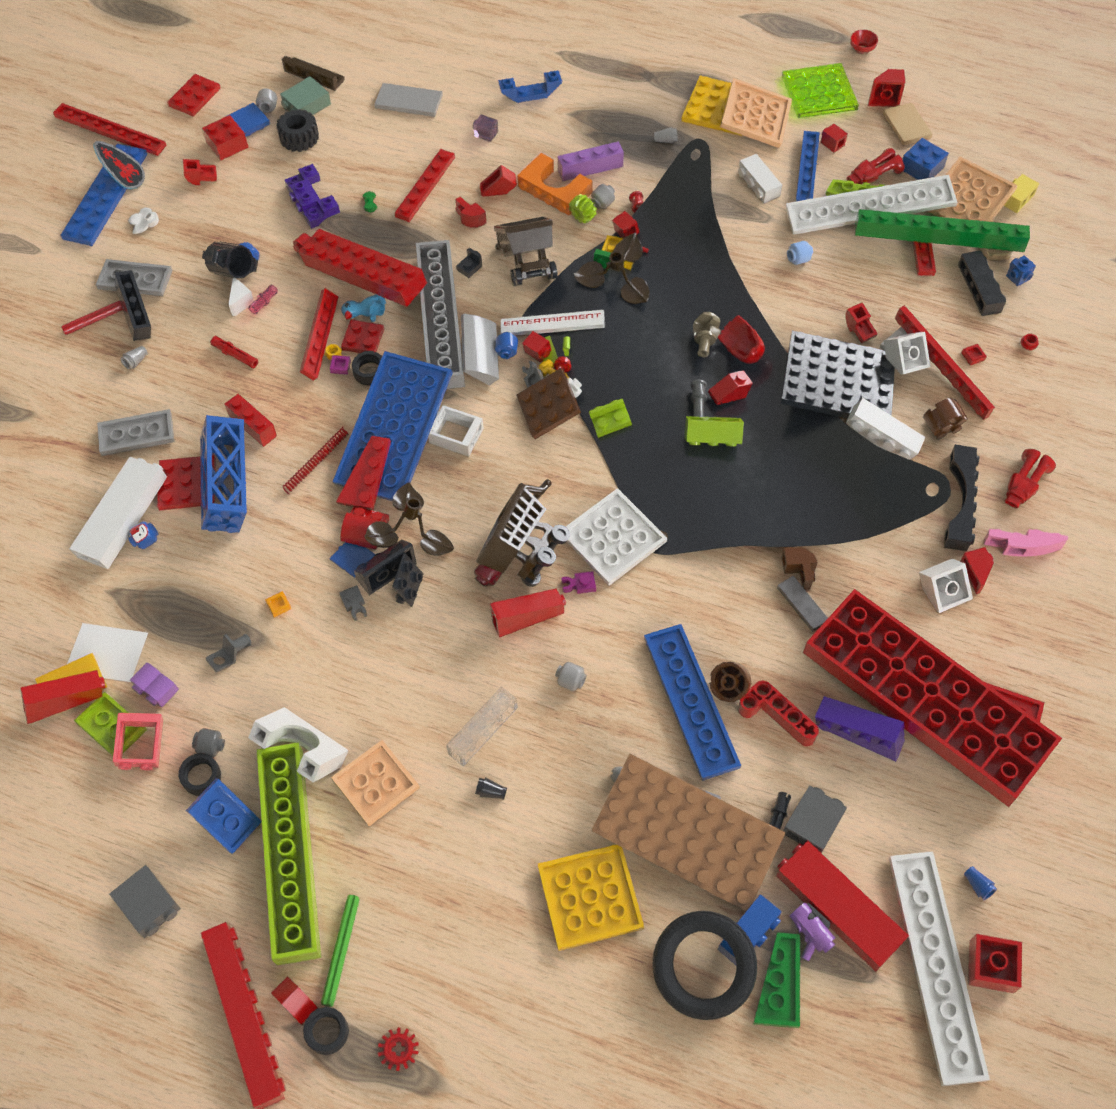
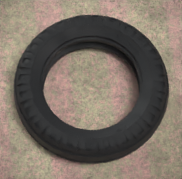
M695 911L684 914L672 921L663 930L655 945L652 964L656 985L664 999L683 1015L699 1020L723 1018L739 1009L748 999L754 988L757 977V958L753 944L746 932L735 921L725 915L712 911ZM705 931L720 936L729 944L736 959V974L731 986L726 992L715 998H699L688 993L680 985L674 972L673 962L677 947L684 938L695 932Z

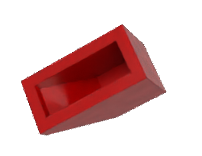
M500 165L480 183L481 196L508 194L517 186L516 174Z
M743 370L728 374L711 387L708 393L716 405L746 398L753 383Z
M986 547L965 552L960 562L966 565L969 582L976 594H980L994 564L993 556Z

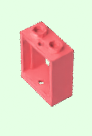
M118 713L113 763L118 769L130 770L131 767H140L141 770H153V767L159 768L163 717L161 714ZM126 726L155 727L152 759H122Z

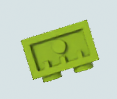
M623 399L614 400L609 404L595 407L589 411L598 438L632 425Z

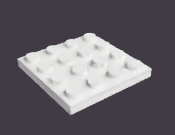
M618 488L566 526L570 532V538L567 543L609 586L667 542V537Z

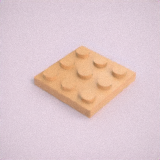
M383 740L331 777L368 827L420 788L419 784Z

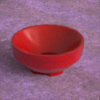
M861 29L852 33L850 44L856 52L860 54L868 53L877 47L879 39L874 32Z

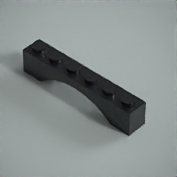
M955 444L950 454L949 470L955 476L960 486L962 506L961 511L949 522L945 530L944 548L967 552L969 546L973 545L975 541V534L972 533V529L975 528L976 518L973 517V513H975L977 508V502H974V497H976L978 486H975V482L978 480L979 471H976V466H978L980 456L977 455L976 447Z

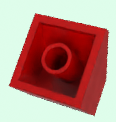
M888 69L873 80L868 106H900L906 83L904 69Z

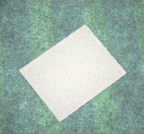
M82 623L68 663L93 653L105 679L131 682L130 679L135 672L148 633Z

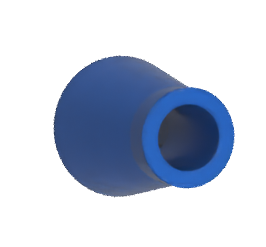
M974 866L964 873L976 895L983 900L988 899L996 892L995 883L979 872Z

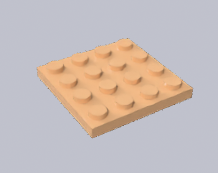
M733 78L720 127L780 148L792 99Z
M960 156L946 173L950 177L957 205L928 212L938 217L992 222L1016 191L1017 185Z

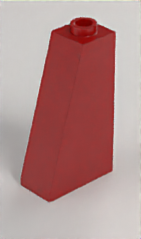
M557 588L493 602L490 603L492 623L500 638L563 614L566 600L564 595L559 594Z
M94 670L20 687L27 724L103 697L102 689L106 688L103 676L99 677L98 671Z

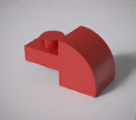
M183 159L184 177L191 184L200 186V181H217L216 165H200L199 160Z
M461 196L455 199V210L461 216V224L477 228L487 223L486 211L476 202L470 205Z
M863 302L848 308L845 314L849 331H854L861 344L878 335L869 320L871 315Z

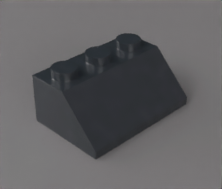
M401 539L395 545L388 547L381 553H377L371 560L360 564L354 570L356 580L369 596L395 579L404 553L417 565L414 548L410 542Z

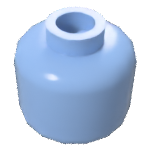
M806 241L793 243L787 250L788 260L795 265L809 262L813 254L812 246Z

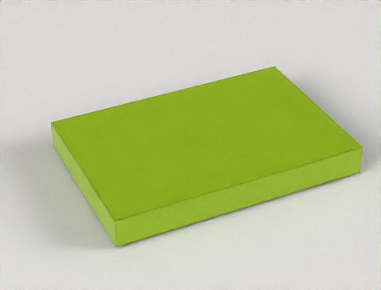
M104 692L102 694L103 697L96 699L74 722L113 756L118 713L129 712ZM125 727L123 753L147 731L146 727Z

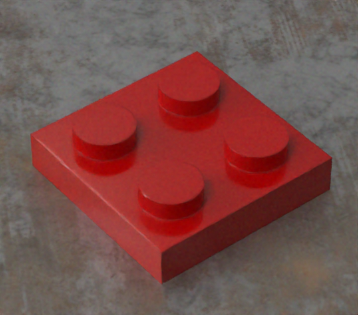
M350 319L341 344L342 351L354 353L365 351L377 352L384 332V325Z

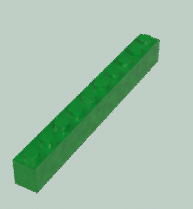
M859 209L855 223V236L1025 252L1030 240V226Z

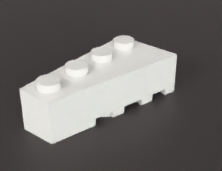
M863 398L853 406L846 422L851 428L876 446L910 460L919 453L925 439L923 435Z

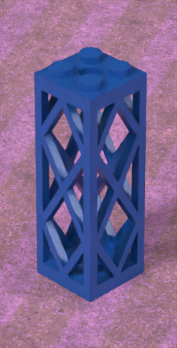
M206 415L200 435L201 530L211 532L225 531L228 533H239L247 513L244 419ZM224 445L232 446L233 452L230 454ZM213 454L216 455L222 464L217 472L212 467ZM228 475L233 479V494L230 493L223 483ZM219 487L221 488V490L223 491V493H224V494L226 495V497L228 498V501L224 498V496L222 495V493L219 491V489H218ZM214 494L221 504L212 503V496Z

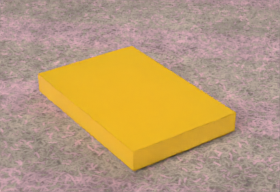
M90 653L37 677L35 680L38 684L94 670L98 671L99 677L103 675L95 655Z

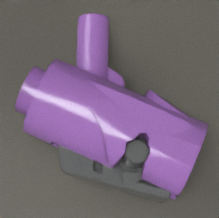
M803 903L789 916L799 933L802 932L805 935L807 945L801 958L809 961L815 948L818 952L823 950L826 953L836 945L833 942L836 937L829 930L830 922L809 903Z

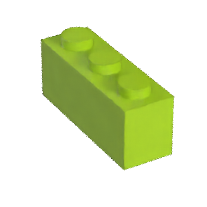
M686 416L685 440L690 445L707 443V445L717 446L718 443H726L727 446H737V444H742L744 422L741 418Z

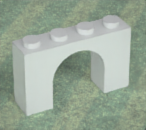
M285 707L255 720L248 737L263 749L282 741L299 742L309 752L303 755L297 772L313 783L341 768L348 753L346 748Z

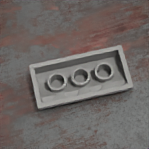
M462 314L463 372L487 385H491L499 379L498 353L495 351L497 338L496 323L483 317Z

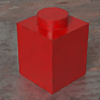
M833 123L822 131L820 143L835 153L845 146L848 133Z
M626 211L612 219L615 232L622 238L632 233H640L637 221Z
M534 331L522 342L525 353L540 363L552 351L549 340Z

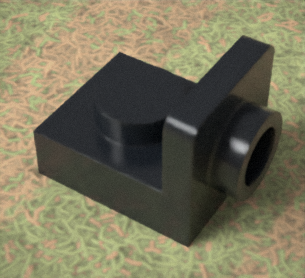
M468 248L467 257L456 265V270L470 278L482 267L481 254Z

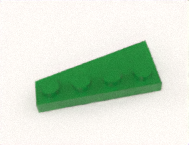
M779 932L776 934L753 1025L799 1029L800 934Z

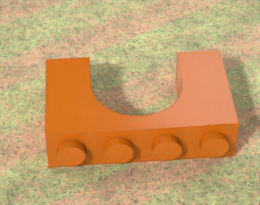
M540 153L517 175L518 187L535 198L544 201L546 204L553 206L560 212L570 215L572 213L569 210L571 200L580 194L586 195L588 198L593 192V181L579 174L565 187L552 188L545 185L543 182L554 172V159Z

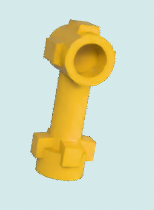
M549 359L545 362L543 361L538 368L544 377L556 371L553 369V362Z

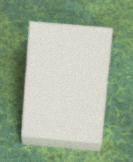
M233 278L229 308L232 316H236L255 302L252 292L238 279Z

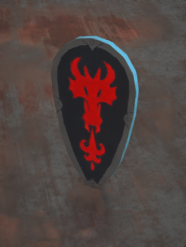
M96 141L93 144L99 161L119 185L127 189H136L143 184L145 173L139 162L119 148L106 142Z

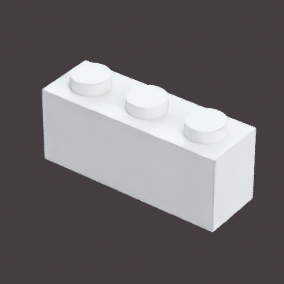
M757 154L740 160L738 174L746 181L748 187L755 192L757 198H760L763 203H767L781 196L782 184Z

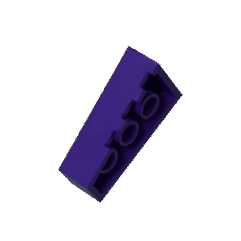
M825 696L815 715L816 725L821 730L833 733L890 760L897 761L905 742L903 721Z

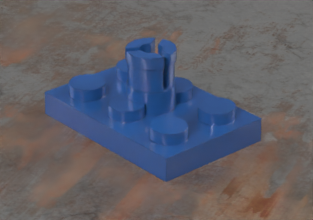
M217 778L186 810L191 817L231 854L240 847L262 822Z

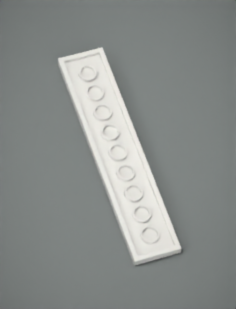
M949 175L786 203V210L792 233L795 235L855 224L859 209L914 214L954 207L957 205V199Z
M932 851L890 856V867L905 931L909 935L907 940L941 1086L988 1081L990 1078L934 853Z

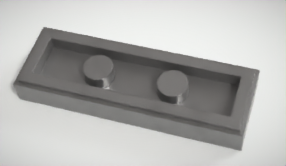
M794 576L778 584L777 589L812 632L820 628L828 619Z

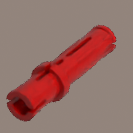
M216 335L212 337L210 341L211 346L218 348L223 354L234 357L252 369L257 367L259 363L257 358L235 347L230 341H224Z

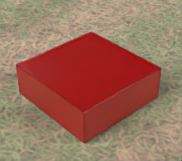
M978 344L964 348L961 352L970 366L987 358Z

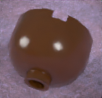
M734 661L723 662L717 665L710 675V689L713 695L721 701L736 702L742 699L751 688V675L748 669Z

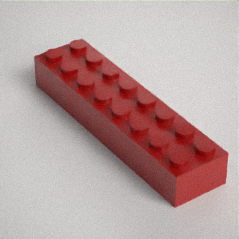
M318 229L298 251L306 266L405 307L413 301L427 284L421 268L322 229Z

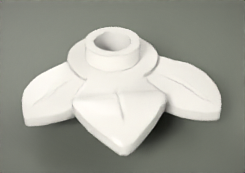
M142 208L139 213L133 214L128 219V222L135 225L132 233L138 234L144 232L148 227L156 226L159 219L157 213L152 212L150 208Z

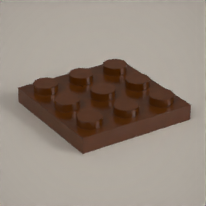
M562 368L516 395L531 436L534 439L541 437L581 413L565 371Z

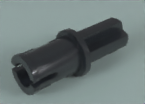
M786 792L778 793L775 806L771 809L772 815L769 824L780 830L784 818L788 815L786 811L792 798L790 794L786 797Z

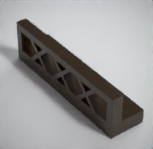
M284 56L282 58L284 72L302 79L312 77L321 86L336 91L345 80V77L296 57Z

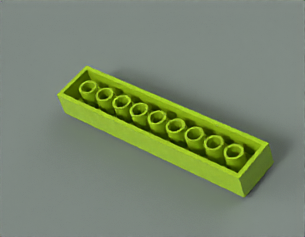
M299 742L257 749L271 957L277 966L321 958L305 777L297 772L303 757V751Z

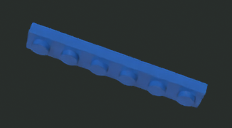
M804 130L796 201L813 199L820 132Z

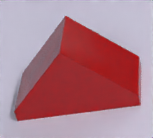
M288 976L271 992L301 1025L305 1023L312 1012L318 1009L312 1000Z

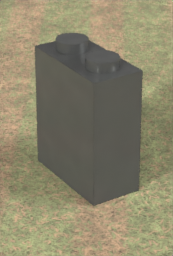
M809 785L783 831L786 832L785 835L799 844L804 845L809 841L822 853L847 807L839 799L831 798L825 795L824 791L820 788H813Z
M147 865L143 866L109 893L143 938L155 934L159 930V926L166 921L172 920L181 909Z

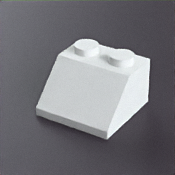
M925 332L910 333L883 340L886 358L901 375L930 367Z
M950 559L919 572L923 591L938 613L973 599L965 563Z

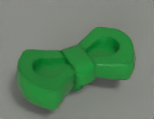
M372 191L365 192L362 196L365 200L364 210L369 213L376 211L378 207L374 203L376 194Z

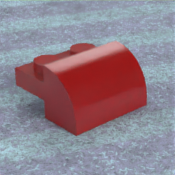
M354 506L351 512H347L344 517L340 541L377 550L378 547L370 544L364 536L367 528L376 521L388 523L389 514Z

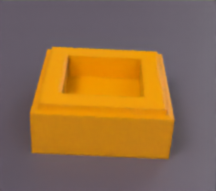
M283 591L265 599L273 617L292 609Z

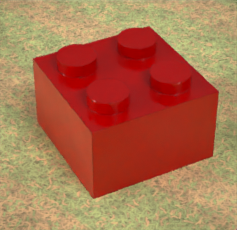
M230 115L202 127L206 143L220 160H224L249 148L245 133Z
M975 934L969 940L968 985L1013 994L1021 989L1022 942Z

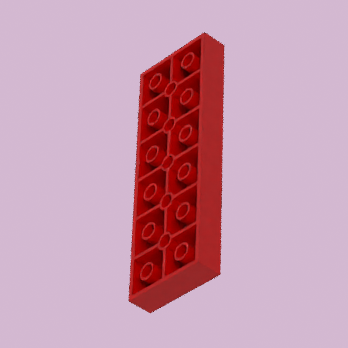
M856 589L847 596L806 642L803 653L887 717L903 721L904 729L1007 807H1010L1062 740V737Z

